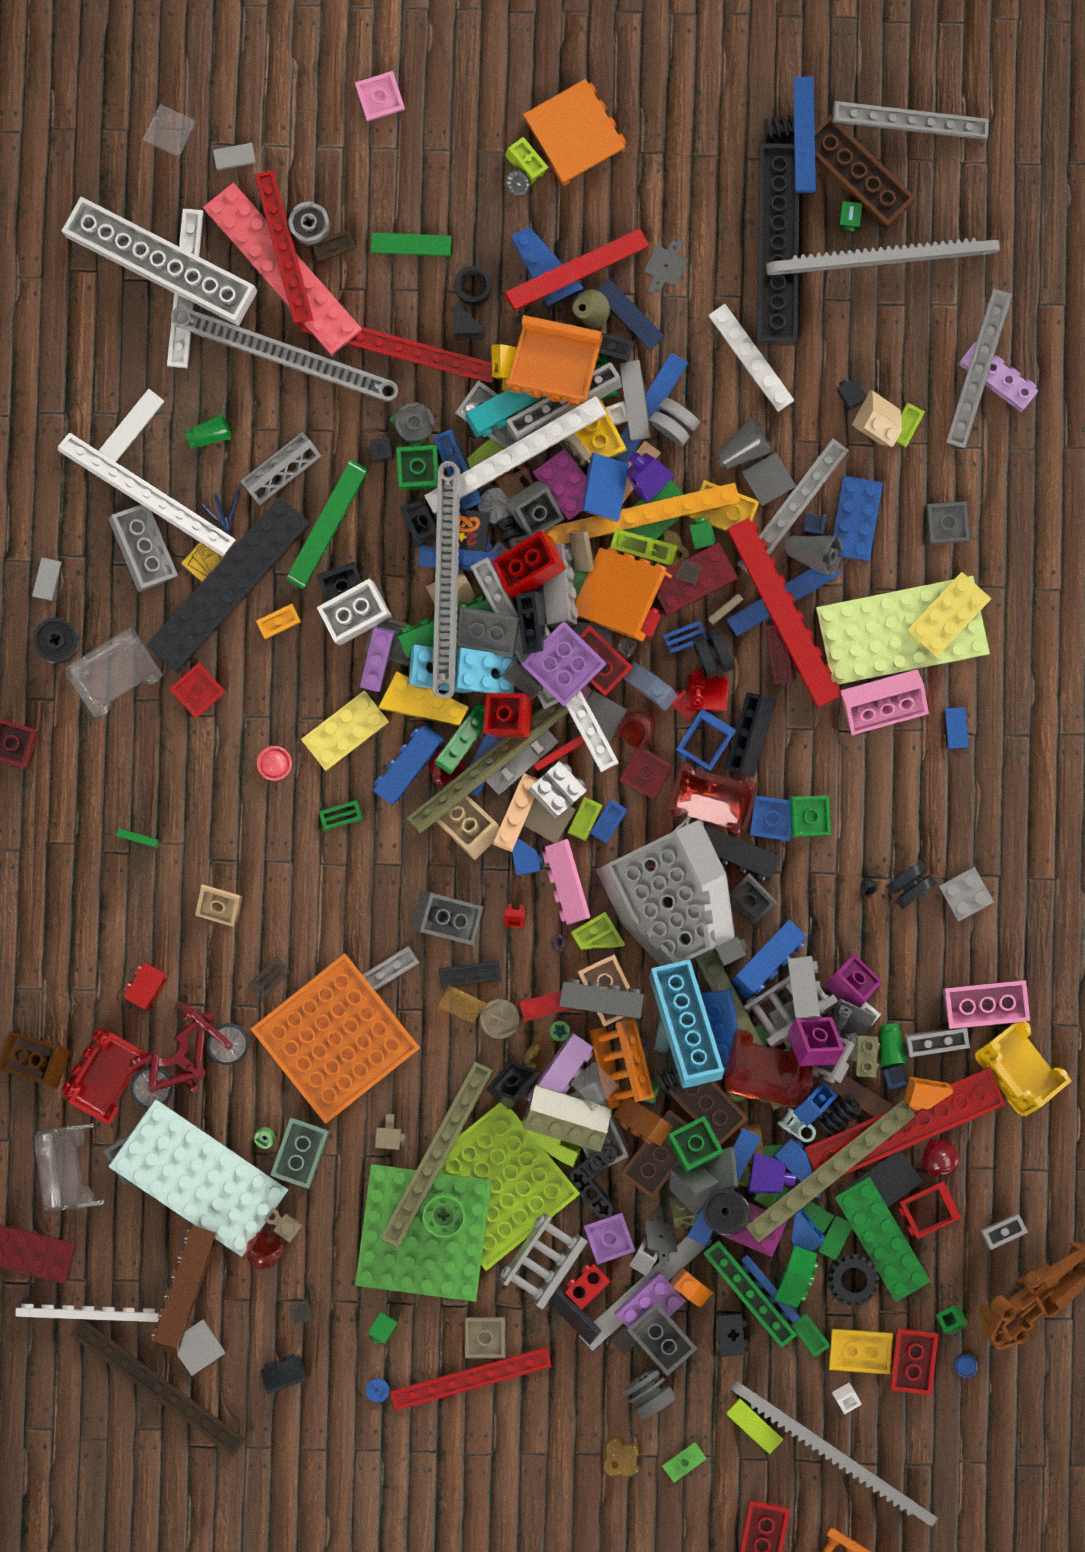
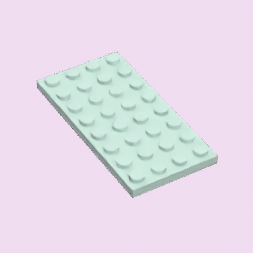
M154 1099L108 1165L118 1174L197 1227L216 1232V1240L241 1257L266 1223L264 1219L266 1217L269 1218L273 1213L271 1209L278 1206L288 1191L286 1187L156 1099Z

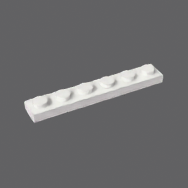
M726 304L709 314L711 321L775 410L780 412L793 403V397Z

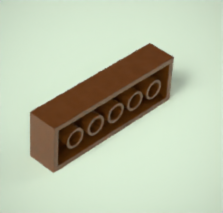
M829 115L815 129V162L857 203H862V208L887 230L914 203L916 197L839 123L832 122L833 117Z
M192 1225L191 1230L187 1229L184 1237L185 1249H180L177 1258L179 1266L178 1269L174 1268L171 1276L172 1287H168L165 1293L164 1303L166 1305L165 1307L161 1306L158 1314L159 1326H154L151 1335L154 1348L178 1355L216 1242V1232Z

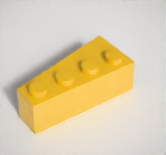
M396 672L379 705L380 710L457 727L462 725L469 711V707L451 698L447 700L438 698L434 694L433 689L408 685L409 677L399 672Z

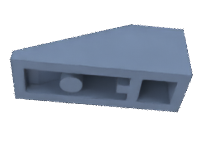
M632 661L631 665L633 668L623 679L666 711L678 695L661 679Z

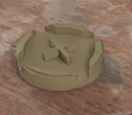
M492 1000L481 1011V1027L492 1038H508L515 1033L519 1026V1012L514 1004L507 1000Z

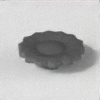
M514 169L509 171L505 180L509 193H512L514 196L525 195L529 191V177L522 170Z

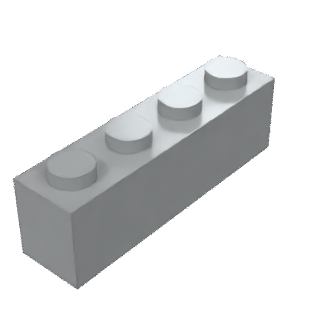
M562 543L555 545L566 570L543 584L547 625L554 629L563 621L568 626L577 625L576 618L578 617V610L575 606L576 590L573 587L575 575L571 566L573 555L570 547Z

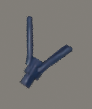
M236 490L228 517H224L217 494H214V499L220 519L204 504H201V508L215 521L219 529L231 537V523L240 490Z

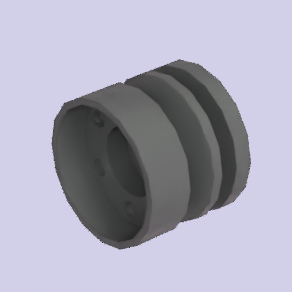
M658 1368L643 1373L634 1379L623 1391L625 1396L634 1392L635 1395L628 1400L629 1403L637 1400L640 1401V1404L634 1410L641 1421L653 1416L677 1398L670 1386L663 1389L659 1388L665 1379L661 1377L656 1381L654 1380L660 1374Z

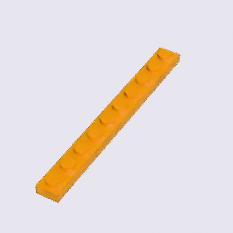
M731 483L622 509L620 519L617 522L593 516L555 525L545 531V533L552 537L555 544L562 543L565 545L570 543L569 532L588 531L590 539L615 533V529L628 530L737 504L740 501L736 484Z

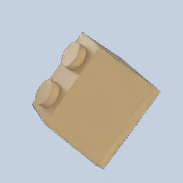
M870 390L852 426L880 445L893 447L902 431L901 410Z

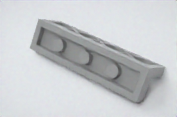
M301 432L240 482L260 506L320 458L321 454L309 438ZM311 448L314 454L308 459L303 458L304 452ZM297 462V466L293 471H287L290 463ZM275 475H281V480L278 483H272V478ZM260 487H266L265 493L258 498L254 492Z

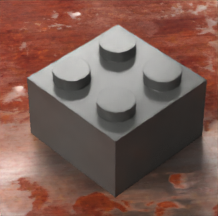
M539 480L506 501L522 534L528 538L540 530L547 531L565 519L548 486Z

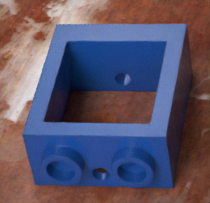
M701 710L676 749V752L679 753L677 756L686 762L691 760L696 764L694 767L703 773L706 770L710 772L736 730L705 710ZM701 720L726 735L709 765L683 749Z

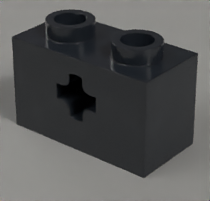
M741 1313L717 1315L720 1356L745 1355V1350H749L748 1338H744L743 1330L747 1329L746 1317H742ZM731 1329L739 1333L738 1336H735V1340H732L729 1336L727 1337V1334L731 1333Z

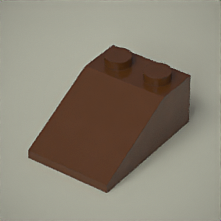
M10 1031L0 1058V1070L58 1089L70 1050Z

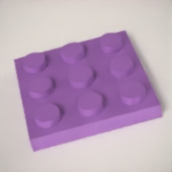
M563 621L544 640L543 651L532 653L521 665L565 707L607 663Z

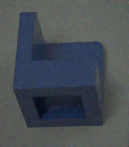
M806 513L802 534L823 536L827 515L818 516Z
M902 1065L882 1070L887 1090L908 1085Z

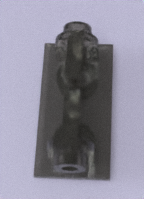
M514 660L511 661L501 676L533 699L537 694H541L544 689L543 685L529 671Z

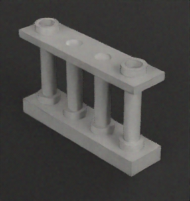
M790 976L759 997H751L746 1001L747 1005L744 1006L747 1013L752 1010L755 1012L768 1031L769 1038L766 1040L771 1049L789 1038L788 1031L796 1019L795 1017L792 1018L777 996V993L786 987L792 995ZM822 989L821 993H817L819 1001L823 1002L824 1013H820L821 1017L835 1008L838 1000L834 994L829 997ZM769 998L786 1022V1027L780 1031L775 1029L760 1007V1004Z
M545 1212L537 1217L534 1222L535 1227L509 1266L504 1267L499 1279L506 1286L512 1281L532 1294V1302L541 1309L545 1307L588 1242L577 1233L574 1237H570L551 1225L549 1222L552 1217ZM544 1230L567 1244L563 1254H558L538 1240ZM532 1247L555 1261L556 1265L552 1271H547L526 1257ZM521 1264L544 1278L545 1282L541 1288L534 1287L515 1274Z

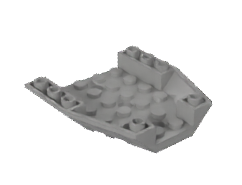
M701 820L669 833L596 870L622 926L660 966L692 959L735 938L727 875ZM648 860L655 862L656 867L654 871H650L647 868ZM666 896L671 897L673 900V905L670 908L664 904ZM683 933H687L690 936L691 941L689 944L682 942L681 937Z

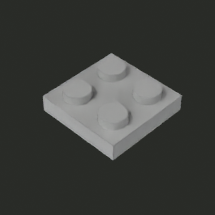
M975 867L939 886L958 922L994 903Z

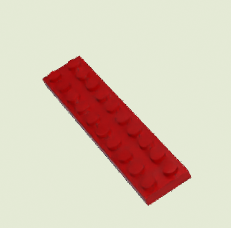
M983 1069L949 1084L953 1089V1093L930 1109H911L916 1115L843 1175L1006 1105L991 1069ZM888 1111L804 1147L813 1170L818 1169Z

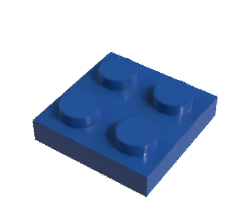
M755 796L750 836L790 841V801Z

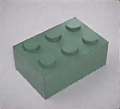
M290 1118L270 1176L309 1189L330 1131L295 1118Z

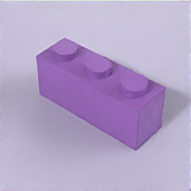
M378 626L373 629L361 680V688L377 692L382 690L396 631Z

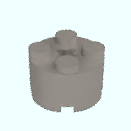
M313 202L300 203L295 206L289 217L291 233L301 245L312 246V244L320 242L329 234L330 222L327 212L318 204ZM307 221L312 223L311 227L307 226Z

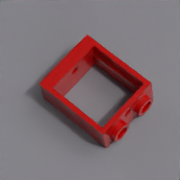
M940 1181L898 1201L900 1206L897 1209L901 1217H906L909 1223L906 1225L910 1236H915L916 1239L961 1219L944 1181ZM938 1190L950 1217L919 1231L906 1204Z

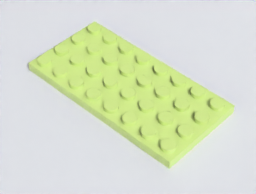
M969 576L968 578L974 582V577ZM954 580L816 607L827 664L832 672L830 678L832 682L836 681L838 685L989 655L990 652L981 611L936 658L907 630Z

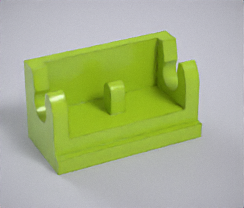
M524 137L507 149L506 158L515 169L526 173L527 177H529L530 185L539 176L542 177L548 169V166Z

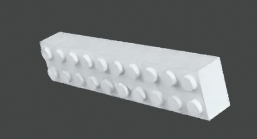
M80 197L62 229L63 234L68 239L237 326L241 323L258 292L255 286L83 197Z

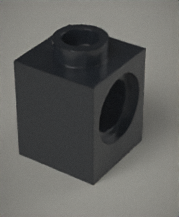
M848 377L839 383L840 386L837 388V392L848 411L865 401L867 396L856 378L850 380Z
M390 437L370 440L373 463L393 461Z

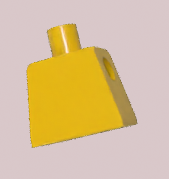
M497 344L491 347L492 377L503 379L501 391H507L509 389L507 388L506 380H509L517 347Z

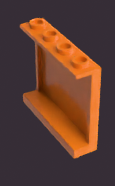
M586 79L524 114L525 122L563 186L570 183L572 178L620 151L622 153L625 152V144H627L623 135H618L615 128L617 126L613 118H608L605 111L607 108L602 100L598 101L595 96L597 93L592 83L588 84Z
M523 315V327L509 380H506L507 388L516 394H521V392L529 393L530 396L535 398H541V396L548 397L551 401H567L573 406H580V404L585 403L603 339L601 331Z
M610 547L607 550L599 548L593 561L595 570L588 572L575 602L578 610L577 618L643 642L646 634L640 631L664 576L671 578L672 575L667 573V568L662 565L655 564V566H652L649 561L642 558L639 561L634 560V556L627 553L620 555L619 551Z

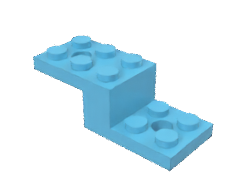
M412 645L408 685L433 689V673H429L426 670L428 662L433 664V647ZM466 648L456 650L454 692L463 694L472 691L481 693H514L517 656L510 657ZM493 668L497 669L499 672V677L497 679H494L491 676V671ZM442 684L439 690L448 691L449 686Z

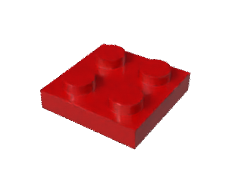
M197 663L170 688V691L196 719L226 693L200 663Z

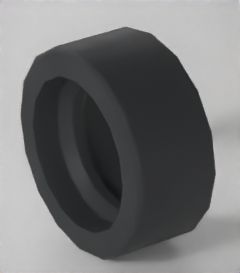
M475 265L461 269L454 281L455 293L458 299L468 305H479L486 301L492 290L491 278L488 272L482 267ZM469 274L479 275L485 283L484 291L476 297L467 296L461 289L462 280Z

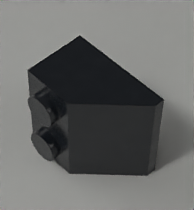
M292 1353L284 1356V1361L276 1363L273 1360L264 1364L265 1368L261 1369V1374L267 1395L308 1379L300 1355L295 1356Z

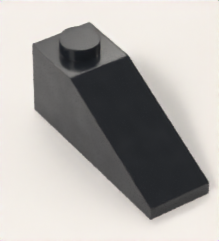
M535 591L516 595L523 654L542 652L546 616L544 596Z

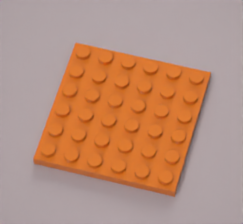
M346 953L251 1028V1031L325 1124L420 1049L416 1041Z

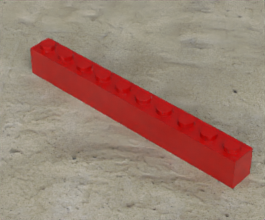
M747 518L727 528V533L818 709L838 699L841 690L836 681L832 682L829 676L832 672L827 663L823 664L820 658L823 656L818 645L814 646L811 640L814 638L812 632L803 625L802 621L805 619L800 610L796 611L793 605L795 599L791 592L787 593L784 587L786 581L782 574L778 575L775 569L777 564L773 556H768L766 552L768 546L763 538H759L757 534L759 528L756 522H751L750 518Z

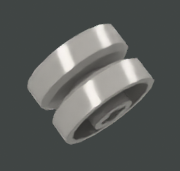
M665 397L659 405L662 413L654 412L649 418V422L667 438L684 446L690 437L686 430L695 431L700 421L679 403Z

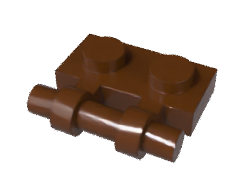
M524 463L517 466L520 470L517 473H514L511 469L494 479L507 501L526 489L520 482V478L524 477L529 486L536 482L530 473L531 469Z

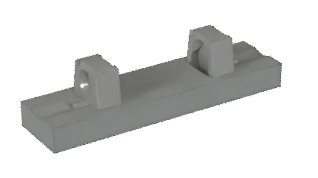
M547 729L491 775L486 782L500 796L559 742Z

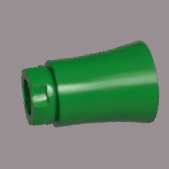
M222 413L192 427V429L186 430V437L192 449L231 439L230 430Z
M899 1023L881 1025L879 1034L881 1048L880 1067L908 1064L902 1034L899 1031Z

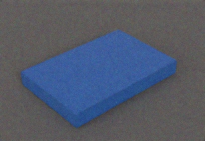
M592 453L581 511L615 522L619 521L627 479L626 471L629 464Z

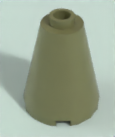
M589 289L578 293L574 297L570 312L572 319L578 326L596 329L608 320L610 307L607 298L601 292Z

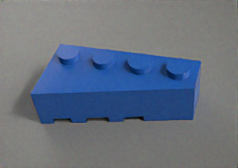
M530 227L511 236L512 242L531 279L563 265ZM577 281L543 297L542 300L547 310H550L575 297L583 291V287Z
M429 724L420 729L416 728L410 735L412 738L408 745L405 743L398 751L400 756L397 760L392 759L386 767L388 772L385 776L381 774L374 783L376 787L373 791L391 805H394L413 782L412 779L416 778L422 771L424 763H427L432 755L436 753L437 746L441 743L443 744L447 739Z
M788 920L730 981L734 990L744 1000L749 998L754 992L758 994L765 987L763 982L767 978L771 981L778 973L776 969L779 965L785 966L788 963V959L792 958L790 954L794 950L798 952L805 945L803 940L807 936L793 922Z

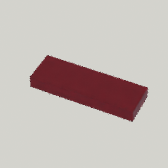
M766 625L765 630L773 686L793 683L790 655L775 625Z

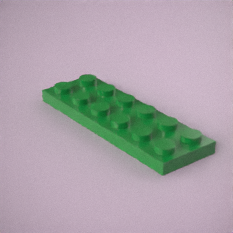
M869 1176L834 1196L895 1302L930 1282Z

